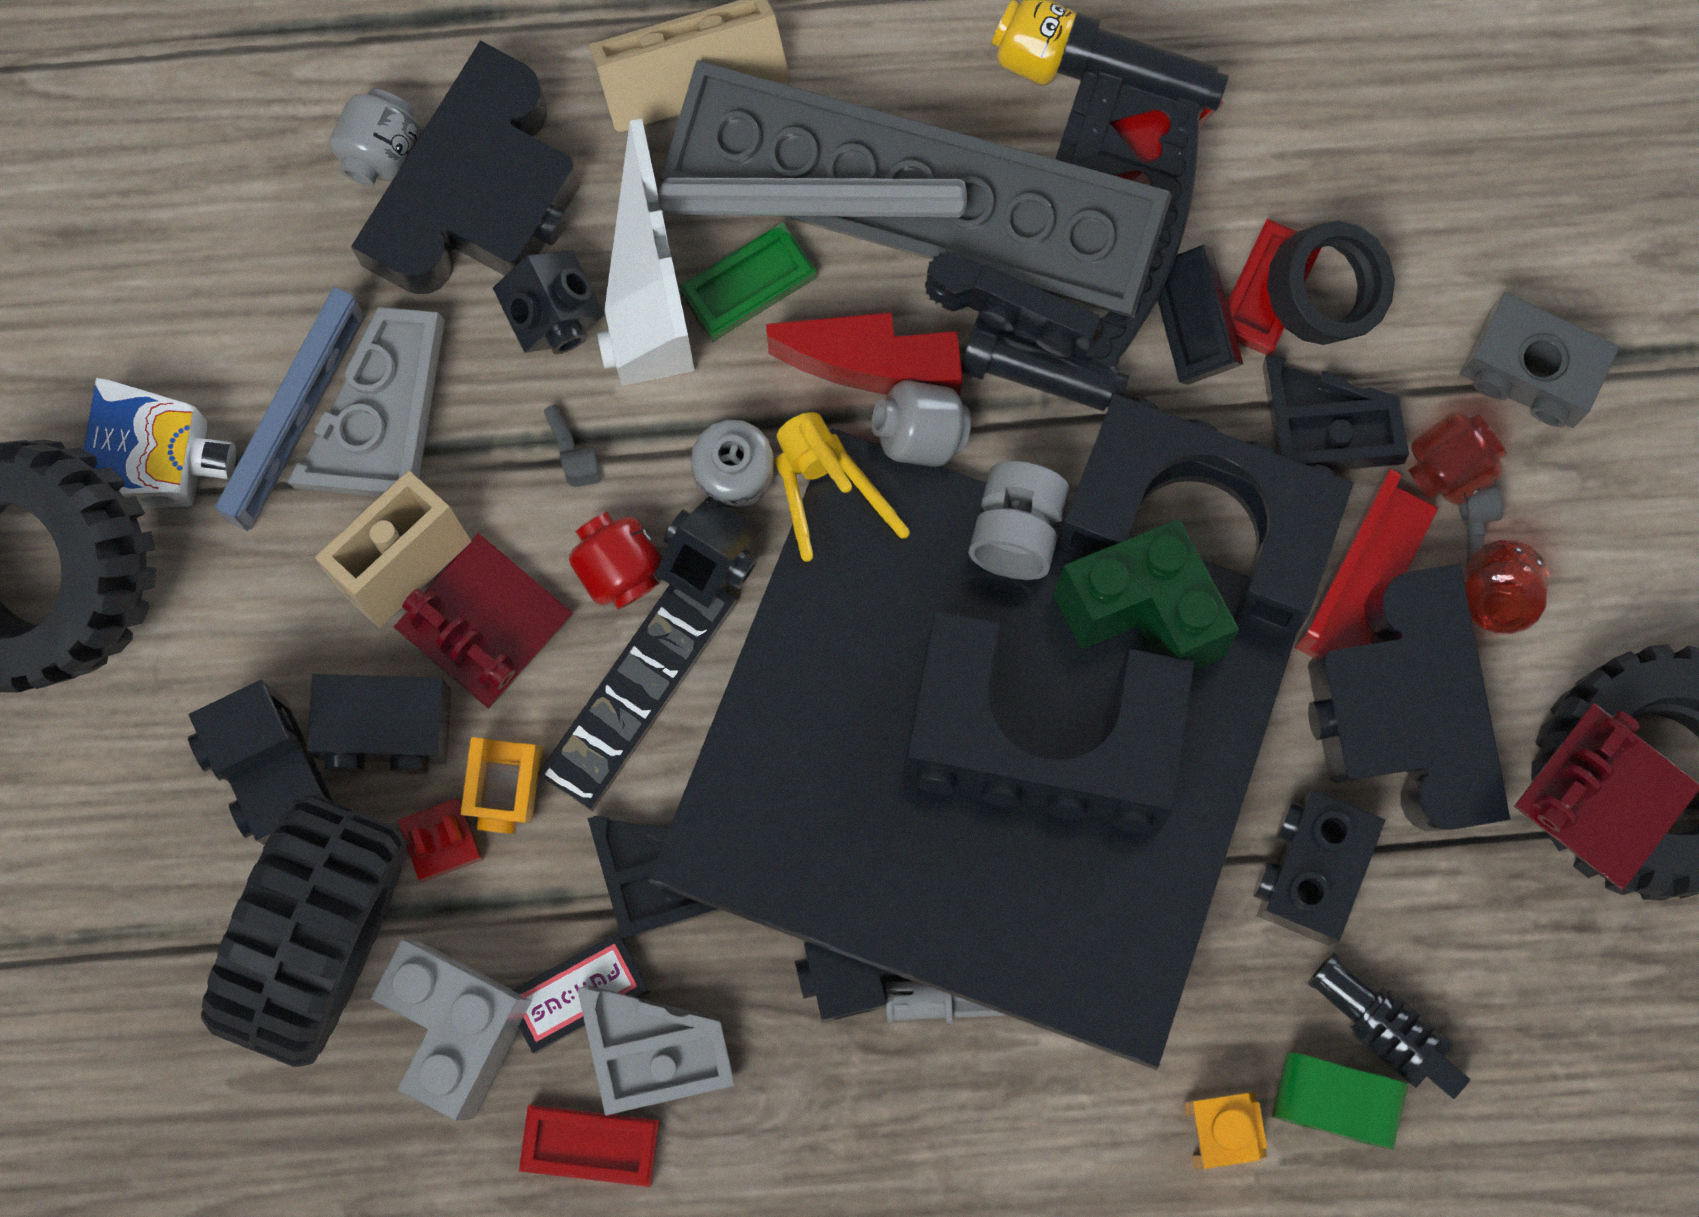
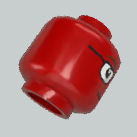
M604 512L575 531L581 542L571 550L569 563L596 604L608 605L613 603L616 609L620 610L660 585L654 574L662 560V556L636 517L624 516L613 521L609 513Z

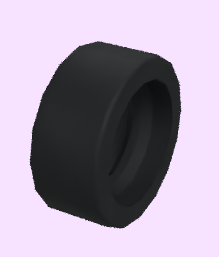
M1337 220L1298 231L1282 243L1270 263L1267 289L1272 310L1286 330L1302 341L1326 345L1366 335L1381 323L1393 300L1395 277L1390 256L1376 236L1358 224ZM1326 246L1333 247L1346 257L1354 270L1358 286L1356 303L1350 314L1345 318L1337 320L1327 319L1315 309L1307 297L1304 284L1305 264L1308 257L1317 248Z

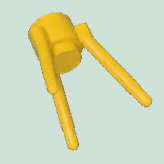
M816 412L800 414L787 421L778 430L776 438L783 453L774 459V463L783 478L795 537L803 561H811L813 551L797 480V474L802 473L803 477L808 480L817 479L829 474L843 493H848L852 489V484L847 478L848 476L900 538L904 539L909 536L910 531L848 455L838 436L830 433L820 414Z

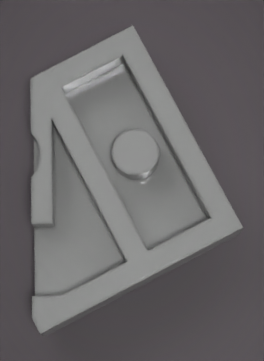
M589 985L578 989L605 1115L735 1086L720 1017Z

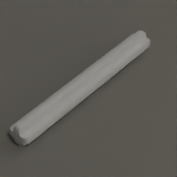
M668 177L660 185L659 198L661 210L667 215L960 217L964 214L967 207V188L965 182L961 179Z

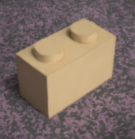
M408 470L314 558L337 589L380 629L402 608L404 601L417 588L421 590L472 541L451 507Z

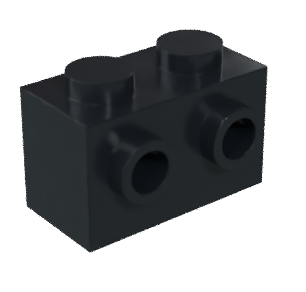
M312 674L307 752L318 760H325V769L330 771L363 772L365 762H390V772L428 774L429 764H447L451 687L443 678Z
M1311 790L1303 796L1300 804L1290 801L1276 833V837L1285 840L1277 864L1269 860L1266 861L1253 892V897L1262 900L1256 916L1328 946L1339 942L1386 819L1315 790Z

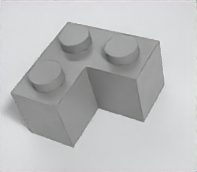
M401 939L371 999L427 1028L428 1031L397 1090L454 1121L474 1119L520 1030L519 1025L532 1000L422 942Z

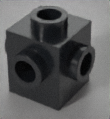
M573 250L527 255L493 287L524 353L551 349L554 354L569 352L586 341L587 335L585 332L605 315Z

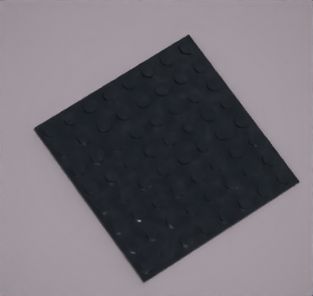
M831 428L830 433L838 436L848 455L895 510L899 518L908 527L910 534L907 538H900L848 476L847 478L852 484V489L848 493L840 491L829 474L810 480L802 502L810 533L813 558L809 562L802 560L792 524L649 877V883L1157 1070L1295 638L1235 616L1248 576L1202 560L1235 620L1239 632L1223 659L1193 671L1173 810L1161 830L1152 828L1151 831L1146 833H1133L1116 828L1112 824L1113 820L1087 815L1086 818L1081 820H1067L1049 814L1047 807L1021 802L1016 807H1001L985 802L981 798L982 794L957 789L951 794H936L924 791L916 786V781L902 779L928 636L935 610L1000 623L989 683V704L992 715L1002 733L1014 745L1027 753L1046 759L1062 760L1079 757L1094 750L1107 739L1110 732L1118 675L1129 649L1148 653L1152 652L1139 627L1081 650L1053 594L1064 565L1082 557L1055 548L1048 574L1040 579L1032 580L1011 579L983 569L972 561L968 551L978 515L985 512L981 503L987 485L986 482L941 466L932 467L897 462L887 457L881 445ZM1064 511L1060 527L1054 529L1058 538L1067 517V511ZM1129 534L1128 539L1133 538V537H1135V536L1132 535V534Z

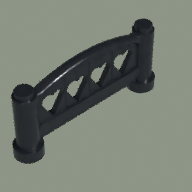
M1077 12L1057 73L1080 80V84L1055 159L1114 176L1139 171L1147 176L1150 186L1168 190L1172 194L1134 318L1111 311L1100 318L1102 334L1097 341L1091 344L1085 359L1073 354L1069 357L1052 354L1039 346L1035 337L1015 328L1011 331L994 328L981 320L977 315L962 359L961 371L963 374L983 380L985 373L1105 411L1106 407H1109L1114 393L1124 397L1129 375L1118 372L1119 360L1148 318L1175 262L1185 232L1193 198L1199 149V118L1205 108L1217 111L1229 75L1218 72V66L1099 28L1101 19ZM1158 111L1166 115L1170 126L1168 133L1158 139L1161 145L1159 159L1152 163H1145L1137 158L1110 123Z

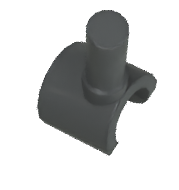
M557 405L547 407L544 410V414L557 440L561 465L567 483L574 487L600 483L601 478L595 447L575 450L574 440Z
M1496 487L1484 488L1475 494H1472L1474 491L1468 492L1466 496L1470 498L1465 501L1463 496L1459 502V513L1462 522L1467 526V577H1482L1485 536L1483 523L1499 521L1503 518L1502 497L1499 489Z

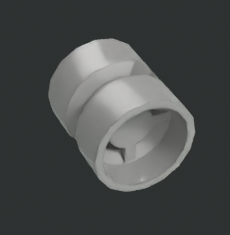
M1007 461L1000 462L991 467L981 503L985 512L978 515L968 551L972 561L985 570L1011 579L1032 580L1046 576L1050 569L1058 538L1054 529L1061 525L1070 491L1067 481L1056 472L1029 462Z

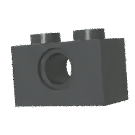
M1504 292L1490 310L1460 375L1472 380L1474 388L1488 397L1499 400L1510 398L1529 407L1531 415L1545 424L1555 427L1567 425L1574 428L1590 412L1620 346ZM1534 355L1541 358L1549 369V377L1533 375L1525 366L1524 356Z

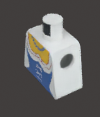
M96 378L83 450L96 456L98 463L95 469L111 467L124 479V486L119 490L124 498L136 496L143 509L187 507L192 505L195 500L199 476L230 479L236 463V445L234 442L205 439L207 420L196 407L114 381Z

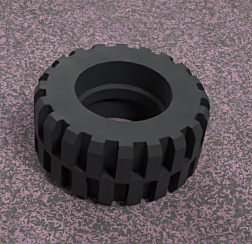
M43 439L0 442V514L11 504L18 505L32 513L51 534L58 549L61 562V584L58 597L51 611L40 624L36 625L19 618L0 601L1 693H19L33 688L40 689L75 679V677L91 673L106 665L108 656L121 653L133 640V632L127 627L144 622L150 605L149 602L141 599L144 590L155 588L156 568L147 567L146 552L155 550L152 531L142 533L137 518L143 516L145 512L137 497L124 498L119 491L124 486V479L111 467L95 469L98 463L95 455L81 448L66 449L63 443Z
M1665 644L1648 646L1635 654L1629 651L1611 659L1575 682V686L1562 694L1550 709L1553 714L1551 720L1540 727L1535 744L1543 749L1541 757L1532 761L1531 781L1536 778L1592 703L1598 705L1612 717L1617 711H1622L1634 719L1649 714L1672 719L1685 726L1699 739V648L1688 645L1678 652H1673L1670 645ZM1699 826L1683 833H1666L1624 890H1620L1608 879L1605 880V888L1621 895L1638 892L1642 900L1662 901L1672 897L1682 899L1698 895ZM1548 835L1559 852L1567 849L1551 835ZM1579 857L1573 864V867L1587 878L1596 875L1602 876Z
M316 795L299 797L290 804L289 810L285 811L279 819L274 833L270 834L257 864L254 865L247 879V885L241 898L238 899L228 929L223 935L217 951L218 955L207 981L208 988L203 996L201 1006L203 1008L201 1020L212 1035L292 1067L311 1065L317 1060L318 1055L325 1048L329 1036L335 1030L339 1018L353 993L355 984L363 971L372 945L381 928L384 915L388 910L393 890L399 879L401 865L406 854L407 841L398 828Z

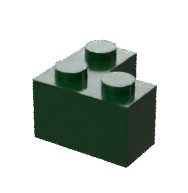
M1180 519L1064 565L1053 594L1081 650L1139 627L1153 654L1194 661V671L1223 659L1239 632L1235 620Z

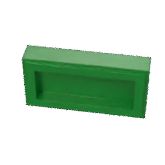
M784 222L678 287L680 294L711 341L714 342L817 278V271Z

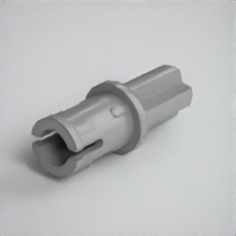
M913 980L885 981L887 1023L904 1020L946 1019L947 1025H953V1018L1007 1016Z

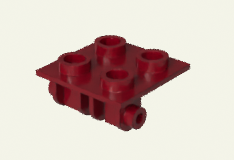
M477 533L471 540L472 542L456 556L425 592L417 588L406 598L402 605L406 613L393 627L486 708L490 709L570 619L573 613L480 533Z
M1592 703L1514 807L1620 890H1624L1697 794L1699 783L1639 738L1635 733L1640 725L1630 715L1617 711L1612 717L1598 705Z

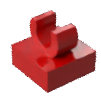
M459 797L397 819L403 837L407 841V849L420 882L428 881L483 860L468 816L461 815L462 800Z

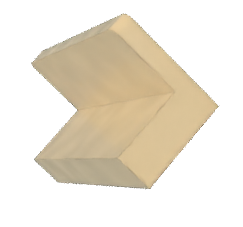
M738 0L588 44L603 88L611 120L617 132L629 130L631 120L642 118L643 125L680 115L697 60L785 84L790 80L776 17L767 0Z

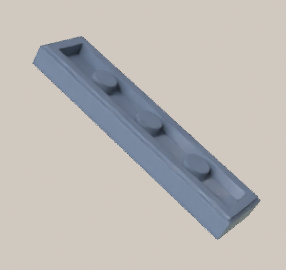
M333 287L214 507L227 522L247 532L249 529H252L365 318L353 295L336 287Z

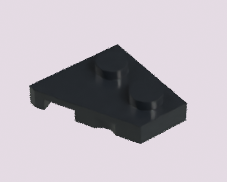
M1276 355L1265 356L1262 368L1275 448L1279 455L1306 465H1323L1333 471L1403 465L1406 463L1409 450L1398 396L1371 387H1355L1347 379L1322 371L1319 378L1284 366L1285 358Z
M602 816L587 818L623 940L723 911L649 883V877L669 828L610 820L608 817Z

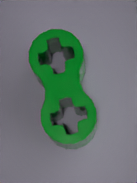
M1287 1052L1271 1117L1367 1145L1394 1150L1408 1084L1311 1056Z

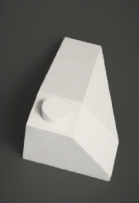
M642 118L631 120L629 123L605 302V314L609 330L597 332L604 368L616 367L622 386L695 371Z

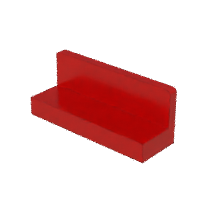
M1390 468L1376 486L1294 647L1295 649L1314 658L1332 650L1371 643L1375 633L1369 628L1365 619V602L1369 593L1378 584L1407 572L1439 509L1396 487L1402 476L1401 473Z

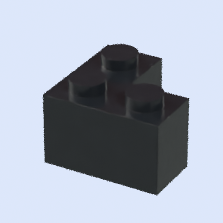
M263 680L252 683L188 714L196 733L188 736L190 748L204 772L212 770L219 781L225 779L230 783L237 800L229 803V809L235 824L245 839L253 835L257 842L265 845L270 834L274 833L283 813L288 811L290 804L299 797L316 795L334 803L313 756L307 752L306 740L288 701Z

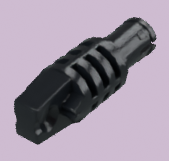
M1332 953L1316 970L1307 984L1317 989L1336 1008L1352 1020L1349 1025L1353 1030L1352 1034L1413 1087L1417 1088L1427 1077L1448 1096L1455 1099L1470 1082V1078L1444 1057L1454 1044L1391 989L1387 991L1385 988H1381L1377 991L1343 963L1337 954Z

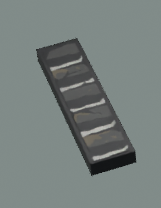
M669 584L538 772V775L593 812L737 604L736 598L724 591L709 608H706Z

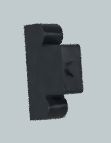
M481 40L479 41L351 245L362 267L408 292L430 294L441 289L449 280L453 270L450 251L453 249L506 276L527 255L539 254L545 243L550 246L556 243L567 224L569 213L566 212V209L579 189V181L573 160L569 156L533 137L544 126L547 118V107L540 81L531 68Z
M1461 564L1411 571L1378 584L1369 593L1365 602V619L1369 628L1377 637L1382 638L1383 642L1332 650L1312 658L1308 663L1314 701L1310 702L1308 706L1309 724L1314 738L1322 740L1330 780L1335 783H1343L1407 772L1409 780L1405 781L1401 791V807L1405 817L1412 825L1424 831L1454 830L1511 820Z

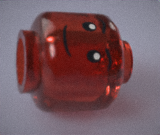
M1452 412L1412 441L1411 452L1417 464L1408 469V472L1429 501L1440 494L1448 503L1460 506L1466 503L1470 497L1480 493L1500 479L1503 473L1500 459L1507 455V452L1494 432L1478 413L1469 418L1461 412Z
M1497 540L1485 544L1472 555L1466 567L1464 582L1471 618L1478 626L1495 634H1515L1529 629L1540 620L1547 606L1549 590V570L1541 554L1532 546L1517 540Z

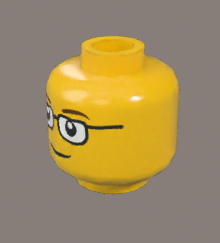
M1011 0L990 43L998 47L997 61L999 65L1037 85H1049L1058 74L1059 63L1076 13L1052 0H1022L1021 3Z

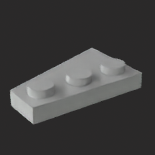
M377 308L344 372L346 381L329 413L324 411L314 430L317 437L304 463H297L287 482L295 489L380 497L408 470L419 478L445 319L438 312Z

